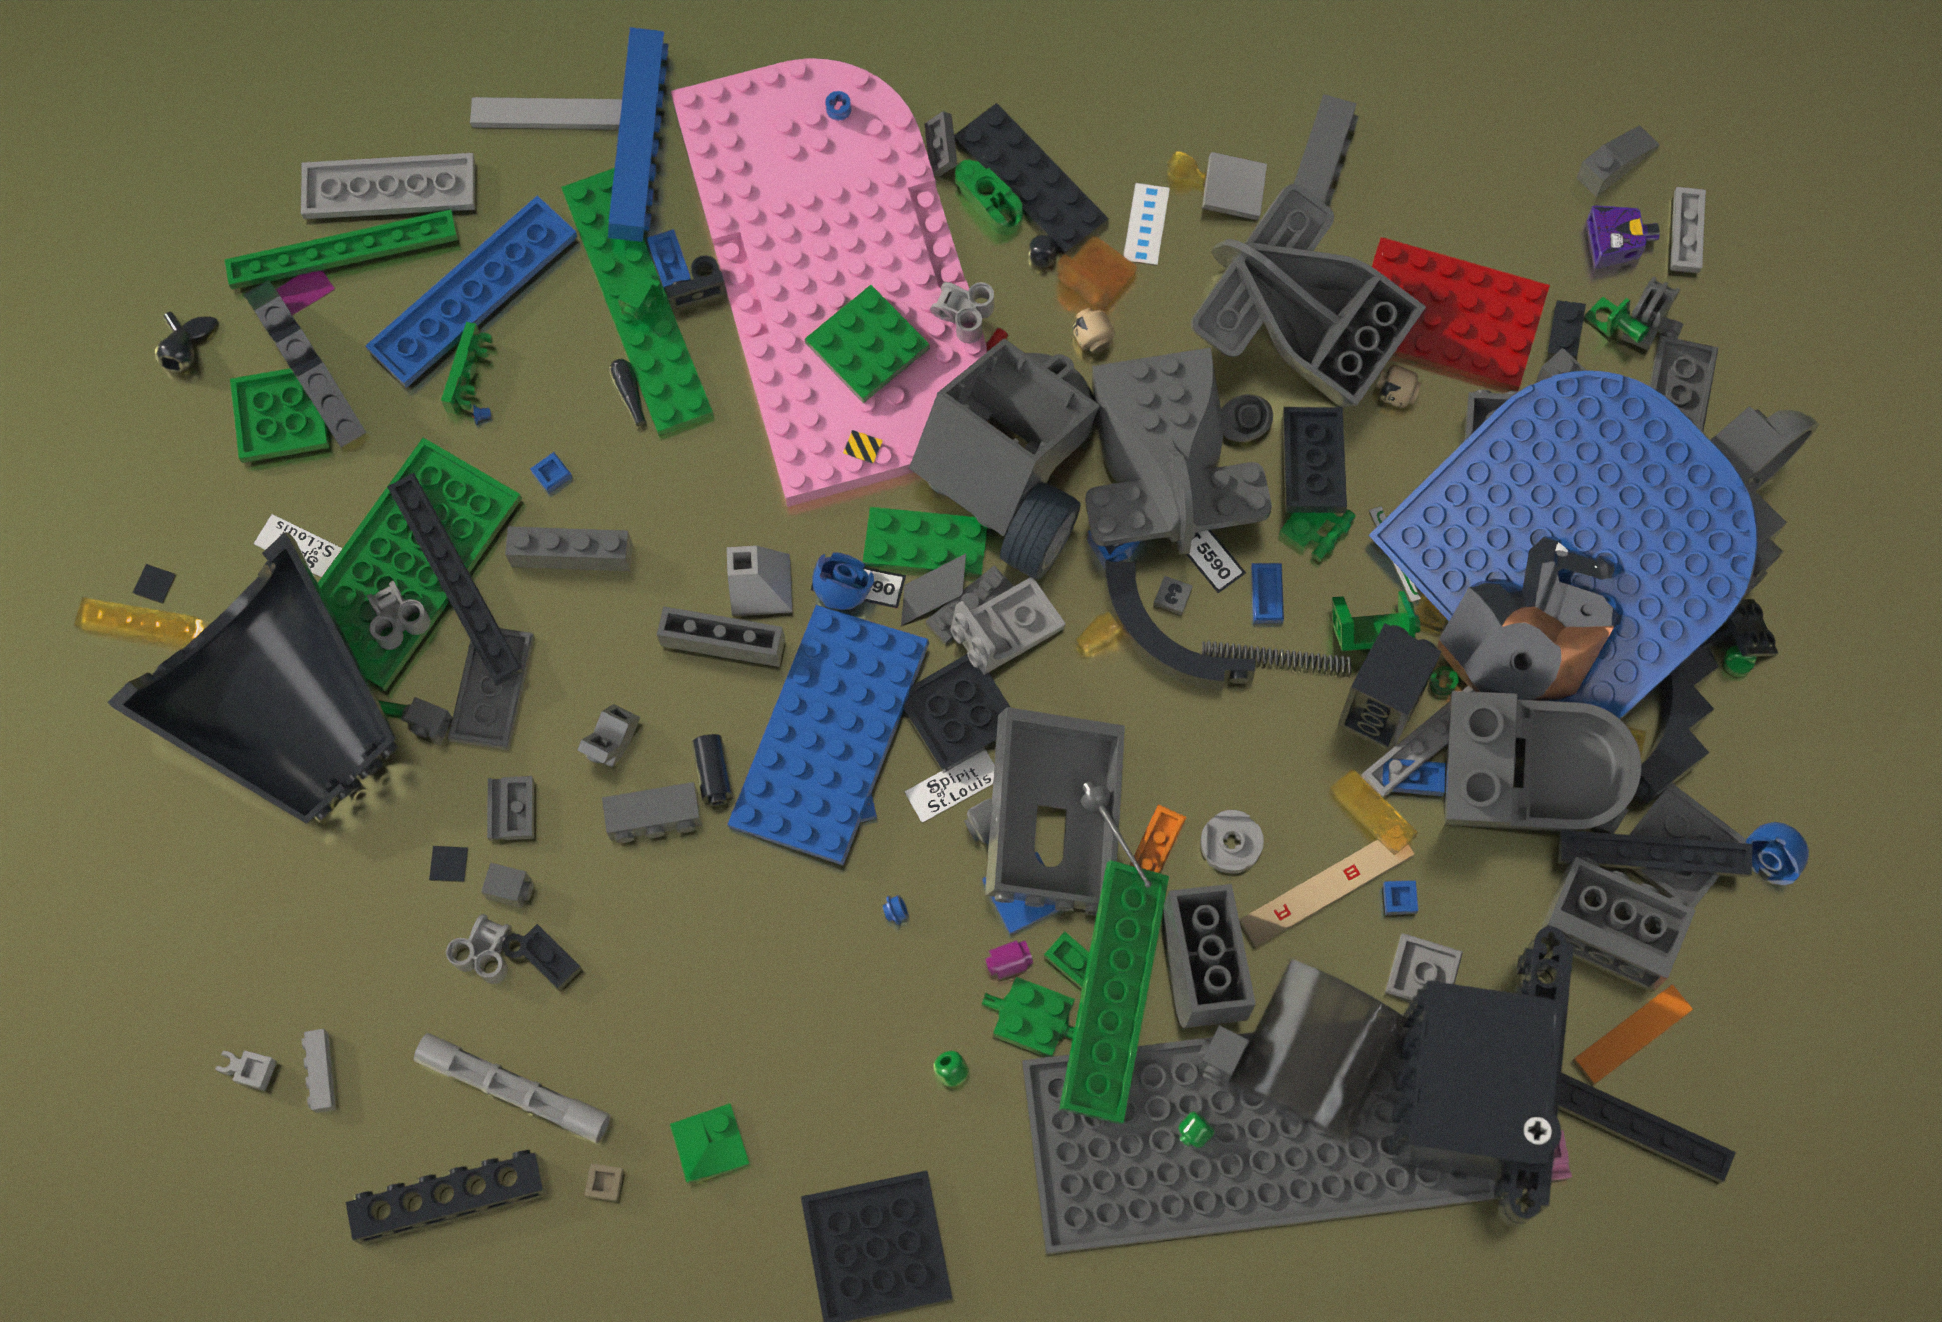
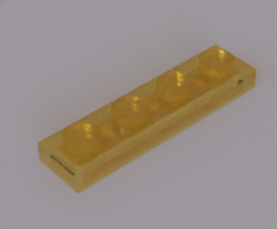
M82 597L74 626L81 630L186 647L196 637L201 620L196 616Z

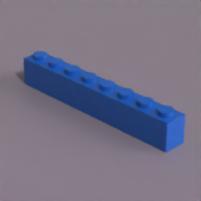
M630 27L608 238L643 242L644 231H650L651 214L646 213V206H652L654 189L648 188L649 181L655 182L656 164H651V156L657 157L659 140L653 139L654 132L660 133L661 115H656V108H662L664 91H658L659 84H665L666 67H661V60L667 61L669 43H663L664 31Z

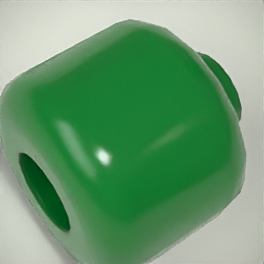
M951 1050L940 1054L933 1065L934 1072L939 1080L948 1087L960 1085L969 1074L968 1064L957 1051Z
M1195 1111L1191 1112L1178 1126V1130L1182 1134L1180 1140L1188 1147L1191 1144L1196 1148L1203 1147L1215 1133L1212 1125Z

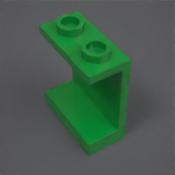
M1398 591V613L1352 617L1344 596L1332 597V625L1342 651L1371 649L1385 623L1390 626L1397 625L1404 628L1408 635L1416 638L1415 633H1420L1419 615H1415L1413 601H1408L1404 591Z

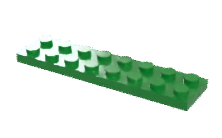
M1110 860L1106 864L1059 1109L1122 1124L1124 1123L1169 876L1141 868L1147 880L1152 884L1150 888H1147L1134 866Z

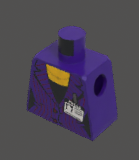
M1592 206L1587 218L1595 269L1638 259L1643 254L1646 241H1657L1660 237L1658 223L1642 224L1641 213L1637 208Z

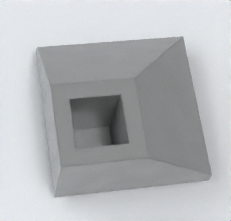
M761 546L727 547V571L732 616L792 613L790 554Z

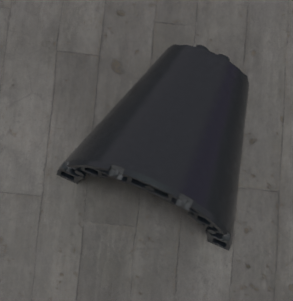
M283 532L262 553L268 561L258 573V577L224 612L200 632L184 649L178 650L162 662L152 674L147 672L129 681L108 703L115 710L307 824L313 819L320 822L333 810L330 806L338 799L342 801L347 796H352L363 785L360 780H365L369 775L373 776L385 764L381 759H387L399 746L396 744L397 737L298 543L290 533Z

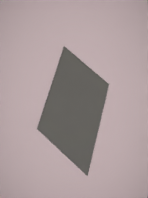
M966 554L905 584L901 626L962 595Z

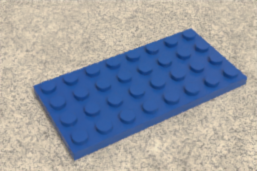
M816 605L727 824L728 827L844 865L903 713V707L908 700L910 689L915 682L929 646L928 639Z

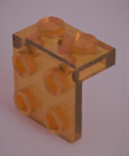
M1092 237L1072 259L1065 254L1058 261L1057 278L1064 285L1079 293L1087 302L1103 311L1136 274L1137 267L1101 239Z

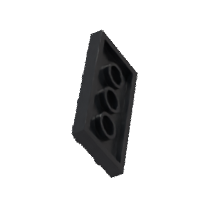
M1283 407L1285 513H1346L1347 494L1343 407Z

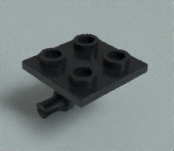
M1742 599L1727 620L1729 627L1710 637L1701 645L1716 663L1717 661L1711 651V647L1734 637L1742 657L1775 656L1779 654L1775 646V637L1768 630L1763 619V610L1755 602V599Z

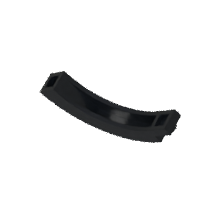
M1105 561V589L1112 616L1126 641L1148 664L1177 681L1204 689L1222 691L1224 679H1230V682L1238 684L1253 680L1256 659L1220 658L1199 654L1179 645L1165 635L1152 621L1141 602L1136 583V563Z

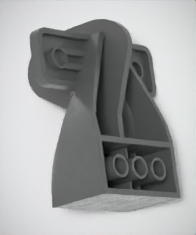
M1290 184L1281 190L1245 243L1226 239L1214 246L1211 253L1226 270L1192 317L1190 326L1197 336L1225 356L1234 357L1243 352L1264 322L1275 348L1292 369L1339 407L1356 406L1426 306L1379 271L1360 260L1343 255L1315 252V248L1334 221V213L1330 207L1300 185Z
M1211 348L1092 366V393L1095 402L1100 405L1096 413V424L1101 450L1108 471L1117 481L1115 484L1090 488L1085 495V506L1091 537L1097 545L1110 546L1168 537L1172 542L1176 541L1180 554L1190 553L1191 542L1195 533L1261 522L1270 516L1272 503L1265 471L1260 464L1248 462L1218 467L1223 439V419Z

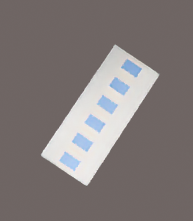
M1135 184L1123 260L1158 264L1170 188Z

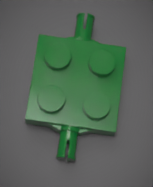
M1017 976L1010 992L1004 999L985 993L981 1005L999 1011L993 1037L1044 1057H1053L1057 1045L1064 1037L1073 1039L1075 1027L1069 1025V1015L1075 1001L1074 998Z

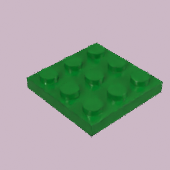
M869 285L804 338L805 344L862 403H865L930 349L929 343L872 285Z
M291 368L230 379L238 457L241 463L330 448L327 425Z

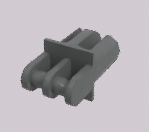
M1654 276L1648 282L1644 294L1633 309L1632 316L1637 318L1646 305L1647 309L1643 315L1642 322L1647 324L1656 311L1658 314L1652 327H1657L1664 316L1668 314L1681 289L1677 287L1675 290L1669 287L1667 282L1662 284L1656 281L1657 277Z

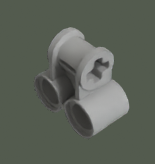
M983 282L973 284L968 291L953 283H943L940 288L942 293L937 303L932 304L930 311L941 320L955 323L957 337L962 342L969 344L978 341L982 336V319L991 316L994 312V290L989 284ZM978 298H985L988 300L987 302L981 304L975 302V300ZM967 322L975 324L972 328H965L962 325Z
M394 581L390 582L389 587L374 595L371 593L366 595L377 614L370 623V632L380 647L390 650L398 647L403 640L404 630L412 635H419L429 628L430 617L423 605L417 600L409 599L405 601ZM420 613L417 620L413 622L407 621L411 614ZM385 628H393L388 636H380Z
M481 914L474 923L469 939L456 938L449 943L446 949L447 958L459 971L467 972L475 968L479 976L487 983H499L504 980L508 972L507 964L500 956V953L502 951V943L511 934L512 927L508 924L502 926L489 920L487 915ZM470 949L469 957L466 960H456L457 953L460 950ZM498 961V967L493 973H484L485 965L488 962Z

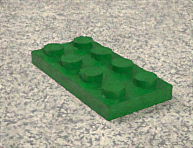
M870 507L862 562L865 564V567L929 573L966 554L964 577L979 578L983 573L988 528L980 524L976 517Z

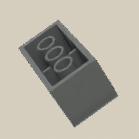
M1232 884L1169 891L1163 906L1162 935L1176 1012L1183 1028L1247 1021L1256 1002Z

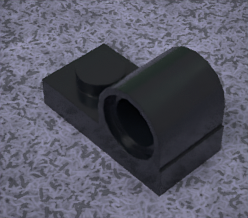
M708 255L697 257L691 265L692 280L677 281L665 288L672 310L727 294L722 272L713 257ZM704 272L712 273L706 277L700 276Z

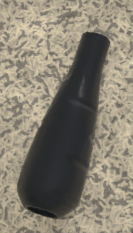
M616 359L609 367L612 382L632 415L635 425H644L646 420L642 411L639 390L632 366L625 359Z

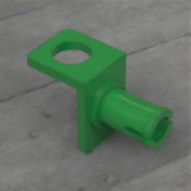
M1601 297L1585 314V320L1608 337H1611L1619 329L1635 340L1636 343H1640L1650 329L1630 315L1631 300L1625 298L1617 307L1605 297ZM1608 309L1612 313L1609 315L1607 322H1601L1596 318L1597 311Z

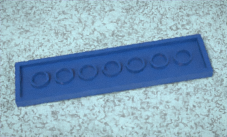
M536 196L366 344L367 350L407 388L460 341L466 322L475 323L476 325L481 323L578 237L577 232L539 196Z

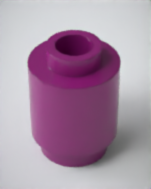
M1015 940L988 950L990 957L985 958L990 975H997L999 980L1027 970V966L1034 964L1025 940L1019 943Z

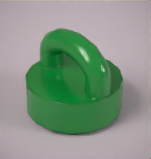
M1735 645L1730 647L1725 653L1722 660L1723 667L1730 675L1743 677L1754 668L1757 658L1756 656L1742 657L1738 646Z

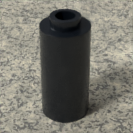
M718 734L699 736L692 740V748L701 798L703 802H709L710 806H720L727 803V799L732 796L722 736Z

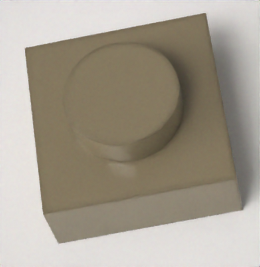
M591 1163L584 1196L618 1202L624 1172L623 1168Z

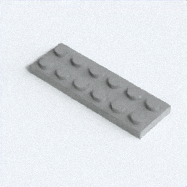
M473 153L302 163L301 215L303 219L475 209V157Z

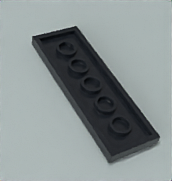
M997 102L954 135L955 143L971 160L978 161L986 170L990 168L1012 189V192L1019 197L1022 203L1023 214L1043 235L1050 236L1056 241L1058 251L1065 258L1109 224V218Z

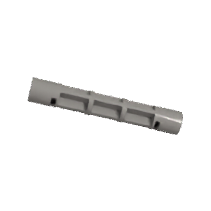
M426 1033L415 1051L414 1061L447 1077L452 1076L481 1089L485 1094L497 1096L521 1107L525 1112H532L561 1125L563 1129L594 1143H599L610 1122L611 1115L576 1098L573 1100L548 1089L538 1081L528 1080L504 1069L502 1065L492 1064L430 1033Z

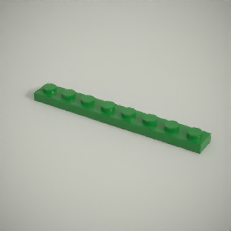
M446 210L224 259L228 285L233 290L261 284L268 280H279L458 240L452 210Z

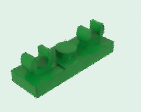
M466 322L443 391L441 402L448 413L456 414L459 406L464 410L472 409L471 402L463 400V397L468 394L476 396L477 393L473 386L467 385L468 380L473 379L475 375L476 363L474 362L475 354L483 358L488 357V350L481 348L480 345L484 342L493 344L494 341L489 333H480L475 323Z

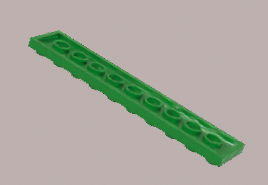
M612 168L562 186L561 189L659 436L713 417L714 414L662 284L661 287L664 294L662 299L657 298L653 311L647 313L643 321H632L622 314L618 298L634 271L655 279L660 283L661 281L644 239L643 242L608 238L615 169Z

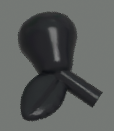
M167 312L163 319L172 333L161 340L156 346L155 358L164 369L171 372H183L190 368L194 360L192 339L200 338L210 333L216 327L218 319L211 316H201L191 319L182 326L173 312Z

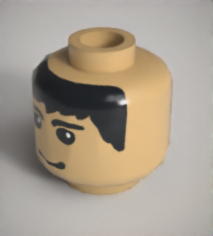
M1087 308L1076 315L1077 320L1072 325V331L1082 350L1091 351L1092 354H1095L1112 345L1111 340L1115 336V331L1104 311H1093L1092 308Z
M1392 365L1387 372L1381 371L1375 387L1380 389V400L1399 408H1405L1408 404H1414L1422 383L1418 381L1416 372L1398 365Z

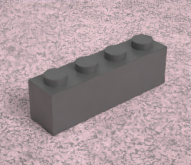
M1323 94L1294 184L1300 185L1324 204L1330 206L1335 189L1331 188L1333 180L1339 181L1343 164H1339L1341 156H1347L1351 140L1347 139L1349 131L1355 132L1359 116L1354 115L1357 103Z
M508 526L505 555L511 567L630 571L633 543L628 531Z
M664 606L657 631V637L662 647L778 667L780 666L786 639L783 627Z

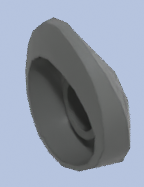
M1252 394L1237 396L1228 401L1221 409L1223 435L1228 440L1235 442H1248L1263 435L1269 430L1273 422L1274 414L1270 403L1263 397Z

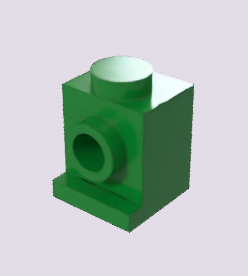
M634 271L618 298L622 314L632 321H643L646 314L653 311L657 298L662 299L664 295L661 283Z

